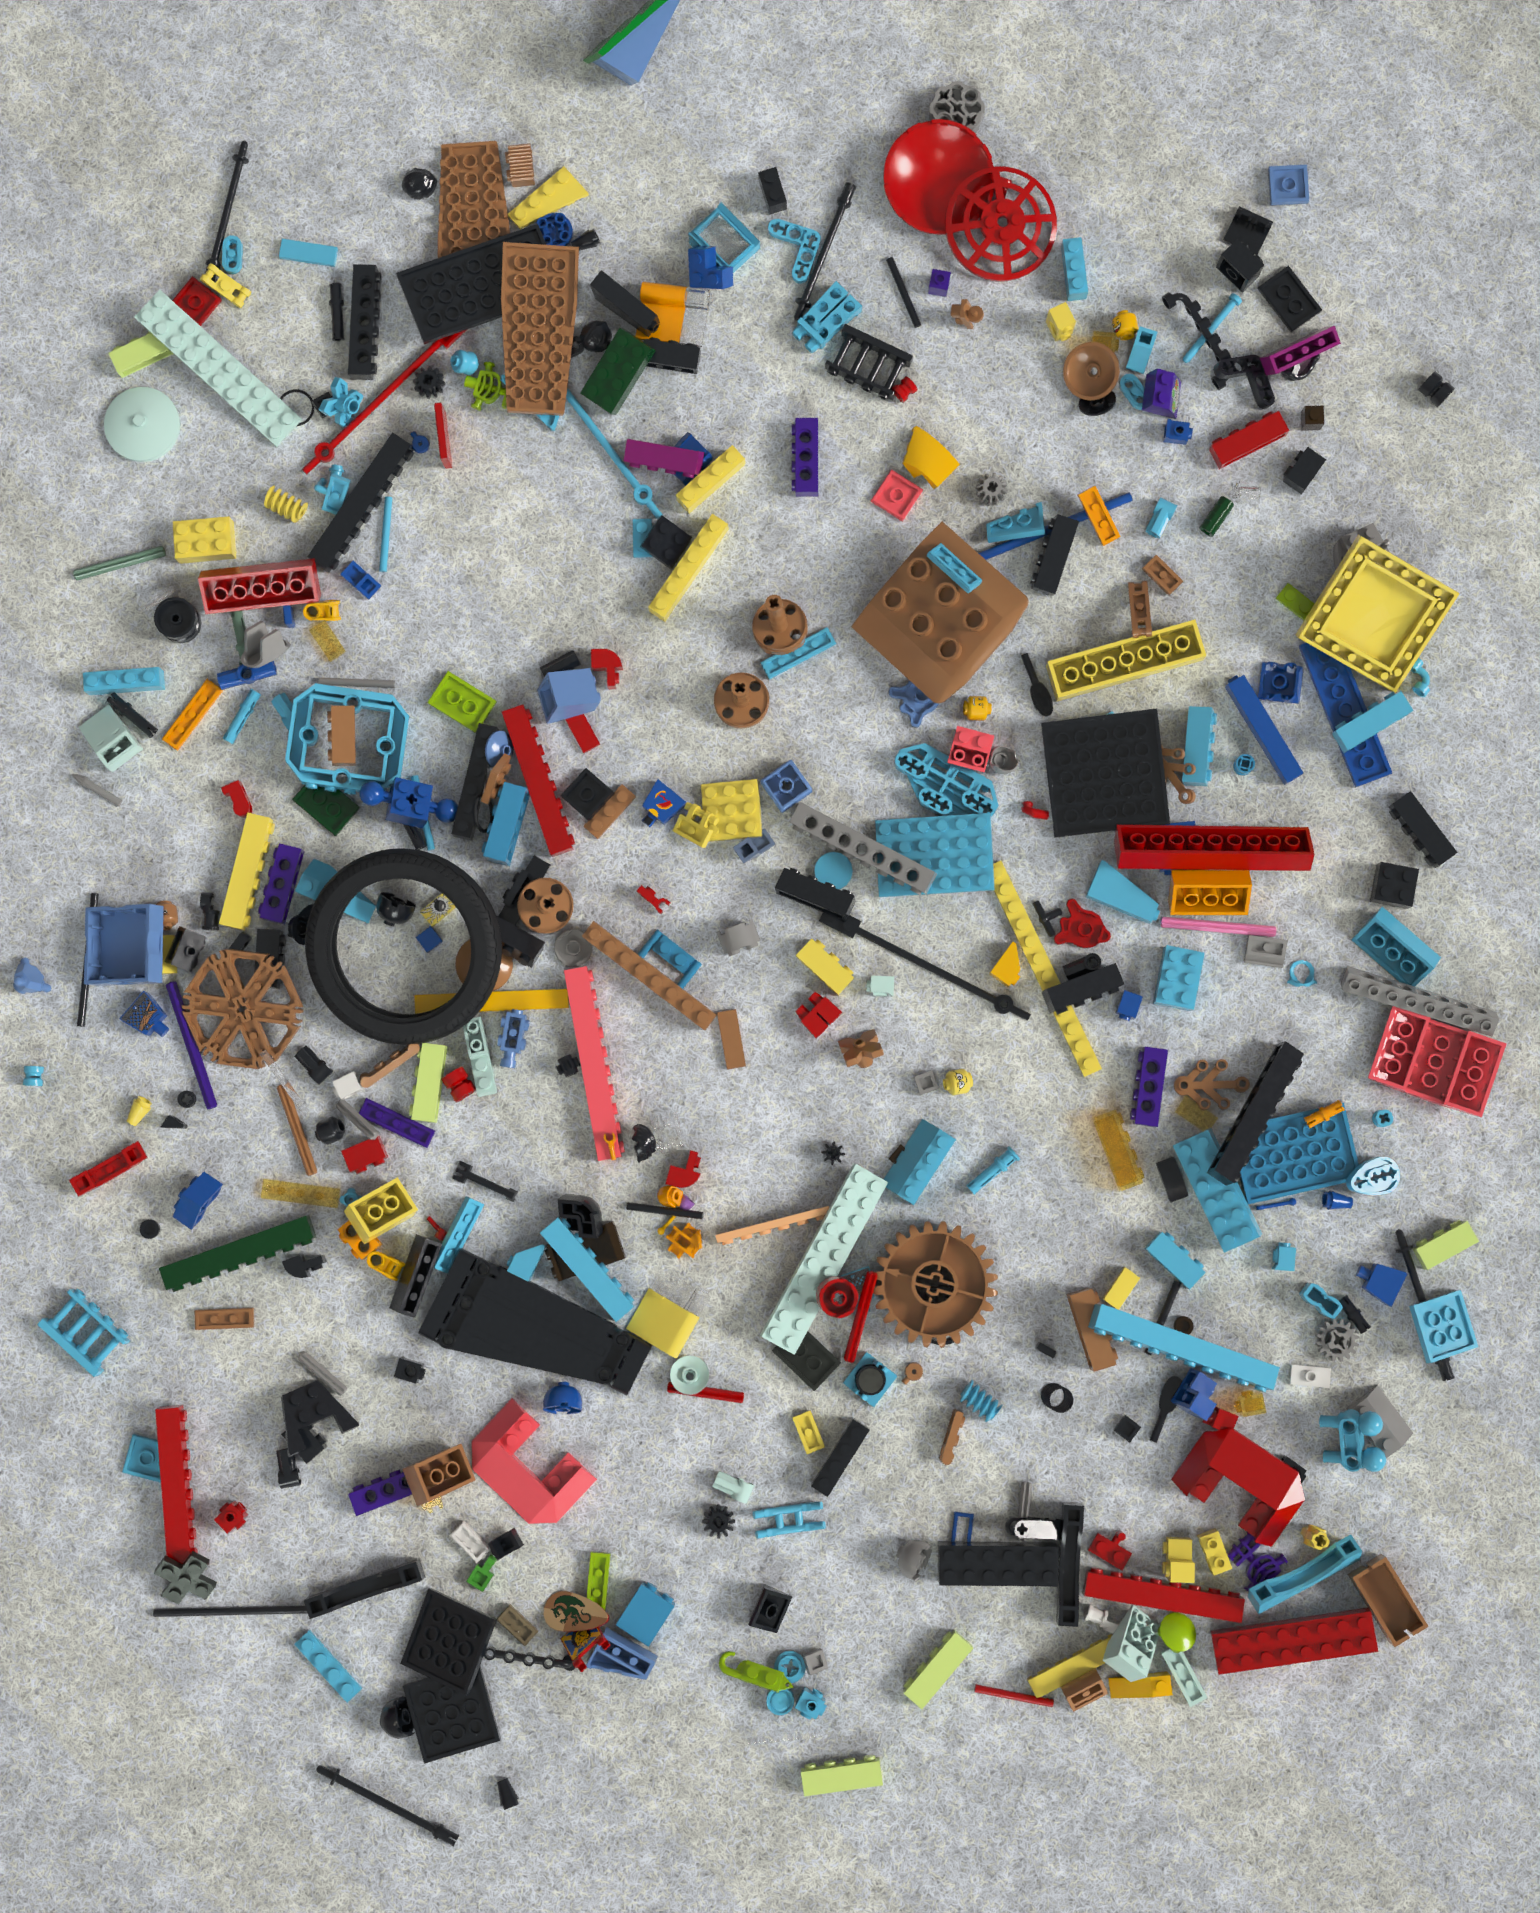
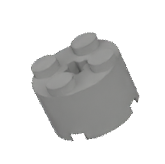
M750 919V924L747 925L744 921L725 928V933L723 934L720 931L716 932L724 954L728 953L729 956L740 953V948L746 947L748 950L758 946L757 942L760 941L753 919Z

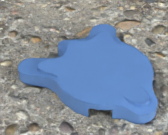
M911 681L905 686L891 687L889 689L890 697L903 700L900 711L910 716V724L914 728H918L923 717L931 713L939 705L929 699Z

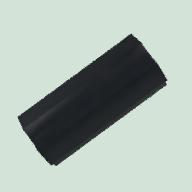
M574 650L543 665L540 667V670L545 677L548 672L572 670L580 666L581 663Z

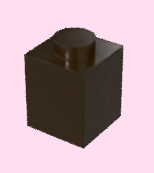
M1324 405L1304 406L1301 411V431L1321 430L1324 426Z

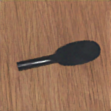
M1028 653L1021 655V658L1032 683L1030 693L1033 704L1042 716H1050L1053 712L1051 696L1045 685L1039 682Z
M1177 1376L1170 1377L1161 1391L1159 1398V1408L1161 1410L1150 1437L1152 1442L1157 1443L1167 1414L1176 1407L1171 1400L1182 1383V1380Z

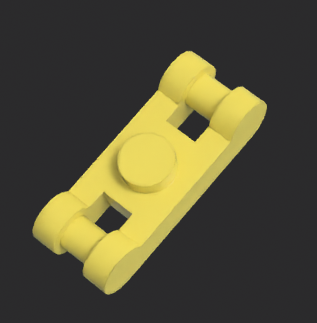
M210 263L207 267V272L202 274L200 280L231 303L242 308L244 305L243 301L251 295V291ZM214 274L219 277L216 283L211 280ZM235 289L240 292L237 297L232 295Z

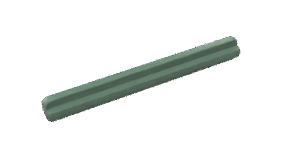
M158 546L75 569L73 575L76 580H82L166 556V552L163 546Z

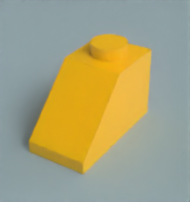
M1015 942L1010 944L989 973L1007 987L1010 984L1014 986L1021 977L1018 975L1020 964Z

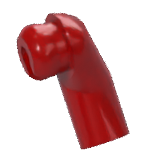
M1024 801L1022 803L1023 807H1021L1023 813L1037 819H1048V810L1032 808L1033 803L1031 801Z

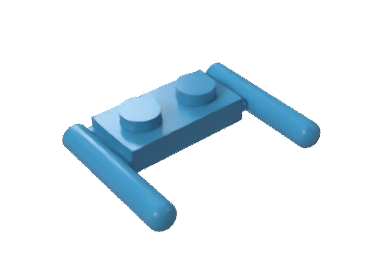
M658 929L638 952L644 958L652 949L684 974L677 983L682 988L686 986L702 965Z

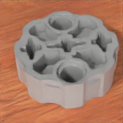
M954 81L950 85L941 86L935 92L934 98L930 103L929 120L944 119L954 121L976 133L984 118L985 110L984 102L979 96L980 92L974 86H967L961 81ZM970 96L974 98V100L968 101L966 100V97Z

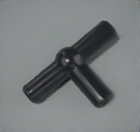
M1040 901L1033 902V906L1039 916V922L1043 924L1049 937L1054 936L1056 933L1049 920L1062 915V910L1057 908L1045 913Z

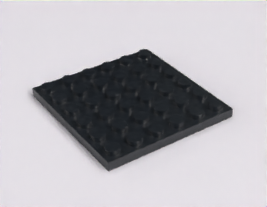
M1157 708L1041 723L1054 838L1115 831L1116 825L1170 824Z

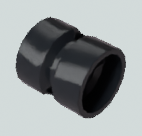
M1434 371L1419 387L1418 391L1425 397L1430 395L1431 402L1438 408L1455 388L1450 383H1442L1443 377Z

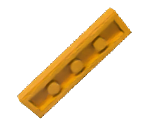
M207 678L163 736L162 740L178 751L223 690Z

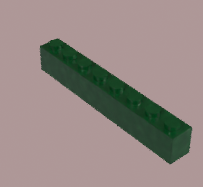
M303 1216L160 1267L159 1271L165 1289H172L173 1292L184 1289L183 1285L191 1283V1286L202 1283V1278L207 1276L210 1279L221 1276V1271L227 1270L229 1273L238 1270V1265L246 1263V1266L258 1262L257 1259L263 1256L265 1260L276 1256L275 1252L283 1250V1253L294 1250V1245L300 1243L301 1246L313 1243L312 1239L317 1237L310 1216Z

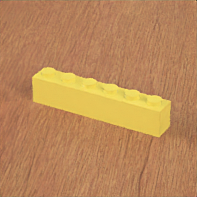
M714 514L710 516L648 606L650 613L666 622L729 530L728 523Z
M247 812L219 924L222 926L245 931L246 927L250 925V909H253L256 903L254 893L260 887L261 880L258 879L260 871L263 872L265 868L264 854L269 851V835L273 834L275 828L273 820L269 817Z

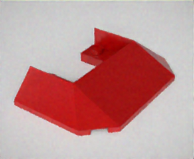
M1232 1427L1217 1431H1204L1171 1480L1186 1496L1190 1493L1205 1503L1222 1477H1227L1256 1497L1239 1521L1238 1526L1255 1537L1254 1542L1272 1547L1305 1501L1299 1472Z

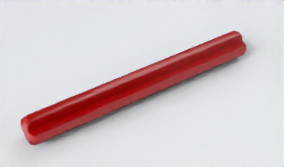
M868 1271L866 1273L844 1354L846 1362L853 1363L855 1361L878 1277L876 1272Z

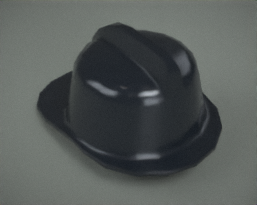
M314 904L306 906L298 915L291 918L288 923L287 935L300 945H305L307 922Z

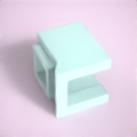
M871 976V980H867L866 992L873 993V996L886 997L888 994L893 997L894 976Z

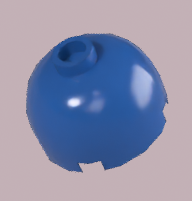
M558 1382V1386L551 1387L544 1395L543 1411L547 1413L557 1414L556 1411L567 1412V1414H577L582 1410V1397L575 1387L569 1386L568 1382Z

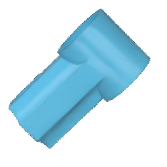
M1160 497L1145 532L1160 539L1178 505Z

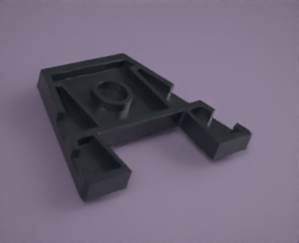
M318 1380L286 1393L281 1397L288 1457L306 1450V1446L299 1433L300 1430L332 1416L342 1434L359 1426V1423Z

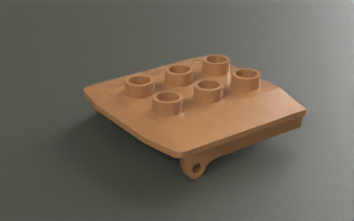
M942 521L909 555L868 603L851 627L934 703L940 704L962 688L1013 631L1026 610L1029 600L1025 594ZM942 543L982 579L981 584L970 593L965 592L927 557V553Z

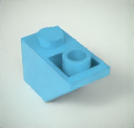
M1139 326L1126 369L1144 374L1158 333L1157 331Z

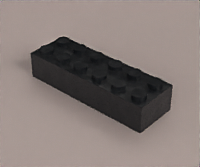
M938 1541L939 1586L1058 1587V1545L1056 1542Z

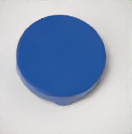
M549 213L537 220L536 223L539 225L546 245L567 246L571 242L573 228L571 222L563 213Z

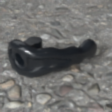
M1320 355L1312 357L1308 366L1299 375L1300 365L1297 364L1282 371V377L1290 381L1303 380L1312 372L1320 359Z

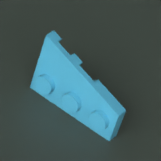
M1042 501L1036 503L1034 508L1029 510L1024 508L1019 510V514L1011 517L1007 515L987 523L988 543L1045 535Z

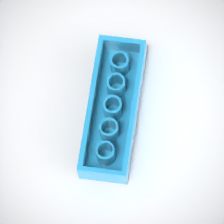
M1212 1128L1174 1144L1173 1148L1223 1252L1225 1253L1259 1238L1262 1232L1238 1182L1224 1185L1207 1173L1220 1149Z

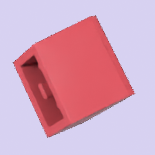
M957 726L947 763L985 773L994 735Z

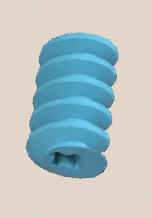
M971 1380L960 1393V1402L962 1403L967 1400L966 1407L974 1405L972 1412L980 1410L979 1417L986 1415L985 1422H988L994 1418L1003 1404L997 1407L998 1400L995 1399L991 1402L992 1395L989 1394L985 1397L986 1391L983 1389L978 1392L980 1386L977 1384L972 1387L974 1381Z

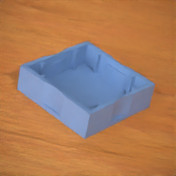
M137 904L118 908L110 906L85 908L86 953L84 958V984L110 986L162 983L163 906Z

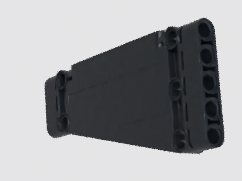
M461 1248L418 1334L446 1349L604 1384L626 1396L628 1395L651 1350L652 1344L618 1328L616 1324L531 1281H526L508 1272V1269L497 1266ZM476 1259H478V1261L476 1262V1264H475L473 1270H471L472 1267H473V1265H474V1263H475V1261H476ZM482 1263L486 1264L489 1268L488 1273L485 1275L479 1271ZM469 1276V1278H468V1280H467V1282H466V1284H465V1286H464V1288H463V1285H464V1283H465L467 1277ZM465 1298L471 1302V1306L467 1310L461 1306V1302ZM445 1334H450L453 1337L450 1345L444 1342ZM620 1334L627 1336V1344L621 1345L618 1343L617 1338ZM635 1339L631 1349L628 1350L632 1340ZM624 1356H626V1359H625V1361H624L622 1367L620 1368L619 1366H620V1364H621V1362H622ZM601 1370L609 1371L610 1378L608 1380L601 1379ZM615 1374H617V1377H616V1379H615L613 1385H611V1382H612V1380H613Z

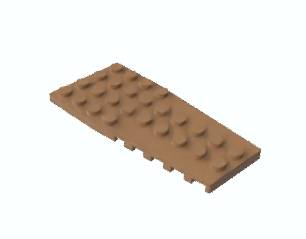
M497 141L442 144L438 258L510 233Z
M503 242L501 310L508 413L564 415L577 308L579 247Z

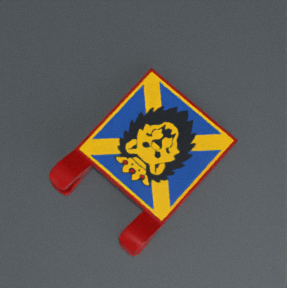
M599 1627L586 1631L567 1632L560 1638L573 1661V1666L578 1668L580 1672L587 1668L581 1657L596 1643L602 1646L604 1650L610 1646L609 1641Z

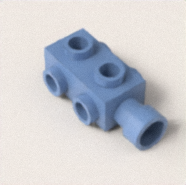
M512 1009L511 1013L507 1012L506 1016H502L501 1027H504L503 1035H499L497 1046H500V1050L504 1051V1057L501 1058L500 1062L502 1067L515 1069L516 1053L521 1054V1050H525L526 1039H524V1033L529 1029L530 1020H527V1016L523 1015L521 1010ZM516 1020L520 1023L517 1028L513 1027V1022ZM512 1039L516 1040L514 1047H511L509 1044Z

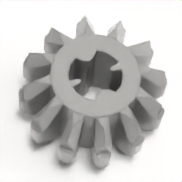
M993 473L991 478L988 474H985V479L979 478L978 482L980 484L976 485L978 490L976 496L982 497V503L987 499L988 506H991L992 501L998 505L999 500H1005L1003 494L1008 493V489L1005 488L1007 482H1001L1002 476H999L998 479L995 478L996 473ZM989 486L995 487V492L988 491Z

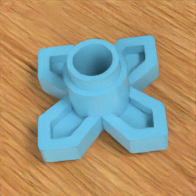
M335 377L330 386L333 398L324 399L319 410L330 417L335 414V423L345 428L352 421L351 415L358 412L363 395L353 389L348 391V383L342 378Z

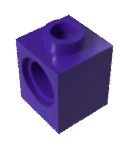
M932 269L928 294L947 297L951 272Z

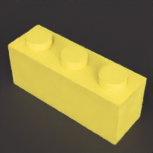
M811 938L796 954V957L839 996L854 980L852 976L853 971L846 965L842 967L838 963L839 958L832 952L828 954L824 950L825 945L818 939L814 941Z

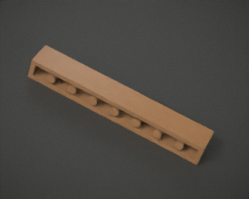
M593 921L582 935L584 939L703 1030H706L717 1016L711 1009L597 922Z

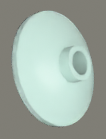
M684 1356L678 1359L671 1368V1383L680 1393L687 1395L699 1393L706 1387L709 1381L708 1367L698 1357ZM687 1374H692L694 1376L693 1379L688 1380L686 1378Z

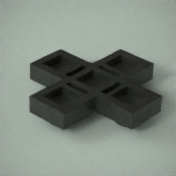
M192 1551L184 1563L181 1564L165 1555L154 1571L155 1575L169 1581L161 1596L178 1605L188 1591L206 1600L217 1583L202 1575L209 1565L210 1559Z

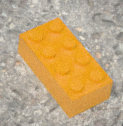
M1171 870L1168 895L1170 915H1248L1252 890L1249 870Z

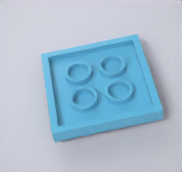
M1461 1290L1409 1306L1426 1363H1433L1478 1347Z

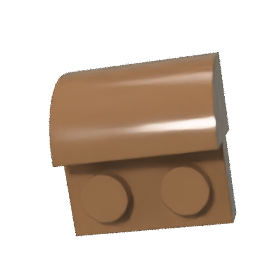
M1096 1668L1061 1686L1073 1712L1108 1694Z

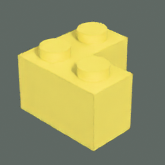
M1166 1537V1542L1162 1543V1552L1166 1554V1562H1162V1574H1165V1577L1170 1582L1195 1583L1192 1539L1188 1537Z

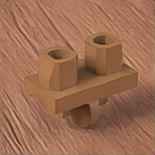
M961 299V304H952L951 307L952 318H955L957 324H964L967 329H973L972 323H978L984 317L982 308L979 306L972 307L967 299Z

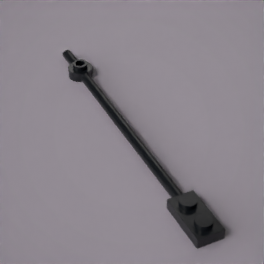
M822 913L819 922L852 939L857 934L993 1003L994 1009L1000 1014L1011 1012L1027 1021L1031 1016L1030 1013L1014 1006L1013 1000L1008 995L996 997L860 928L859 926L862 921L850 915L847 922ZM1006 1001L1007 1007H1001L1000 1002Z

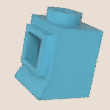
M1279 1242V1246L1273 1249L1272 1263H1275L1272 1267L1273 1270L1295 1271L1296 1248L1290 1247L1291 1243Z

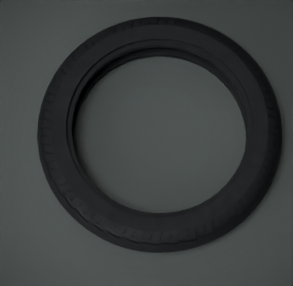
M396 848L364 855L344 866L326 883L316 898L309 915L305 934V954L309 974L316 991L325 1005L340 1021L354 1031L371 1039L390 1044L410 1045L427 1043L448 1036L466 1025L482 1009L497 982L502 959V940L495 911L484 891L469 874L454 863L438 855L421 850ZM389 879H408L422 882L445 895L463 917L471 942L470 966L459 991L442 1006L417 1014H400L386 1011L365 1000L355 991L344 975L337 952L339 923L351 900L362 889L373 883Z

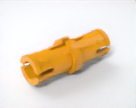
M1338 1099L1324 1108L1320 1107L1315 1113L1304 1117V1120L1310 1129L1323 1121H1329L1330 1117L1345 1111Z

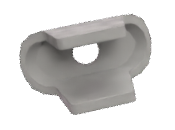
M259 621L245 629V650L241 655L240 661L249 668H260L284 654L291 644L283 640L280 631L277 629L268 633L265 623Z

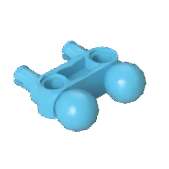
M1353 1409L1340 1412L1338 1416L1320 1415V1427L1337 1428L1339 1430L1341 1451L1324 1450V1463H1340L1351 1472L1364 1468L1371 1472H1378L1386 1465L1385 1453L1377 1447L1365 1449L1364 1435L1376 1436L1383 1429V1421L1380 1415L1372 1411L1361 1414Z

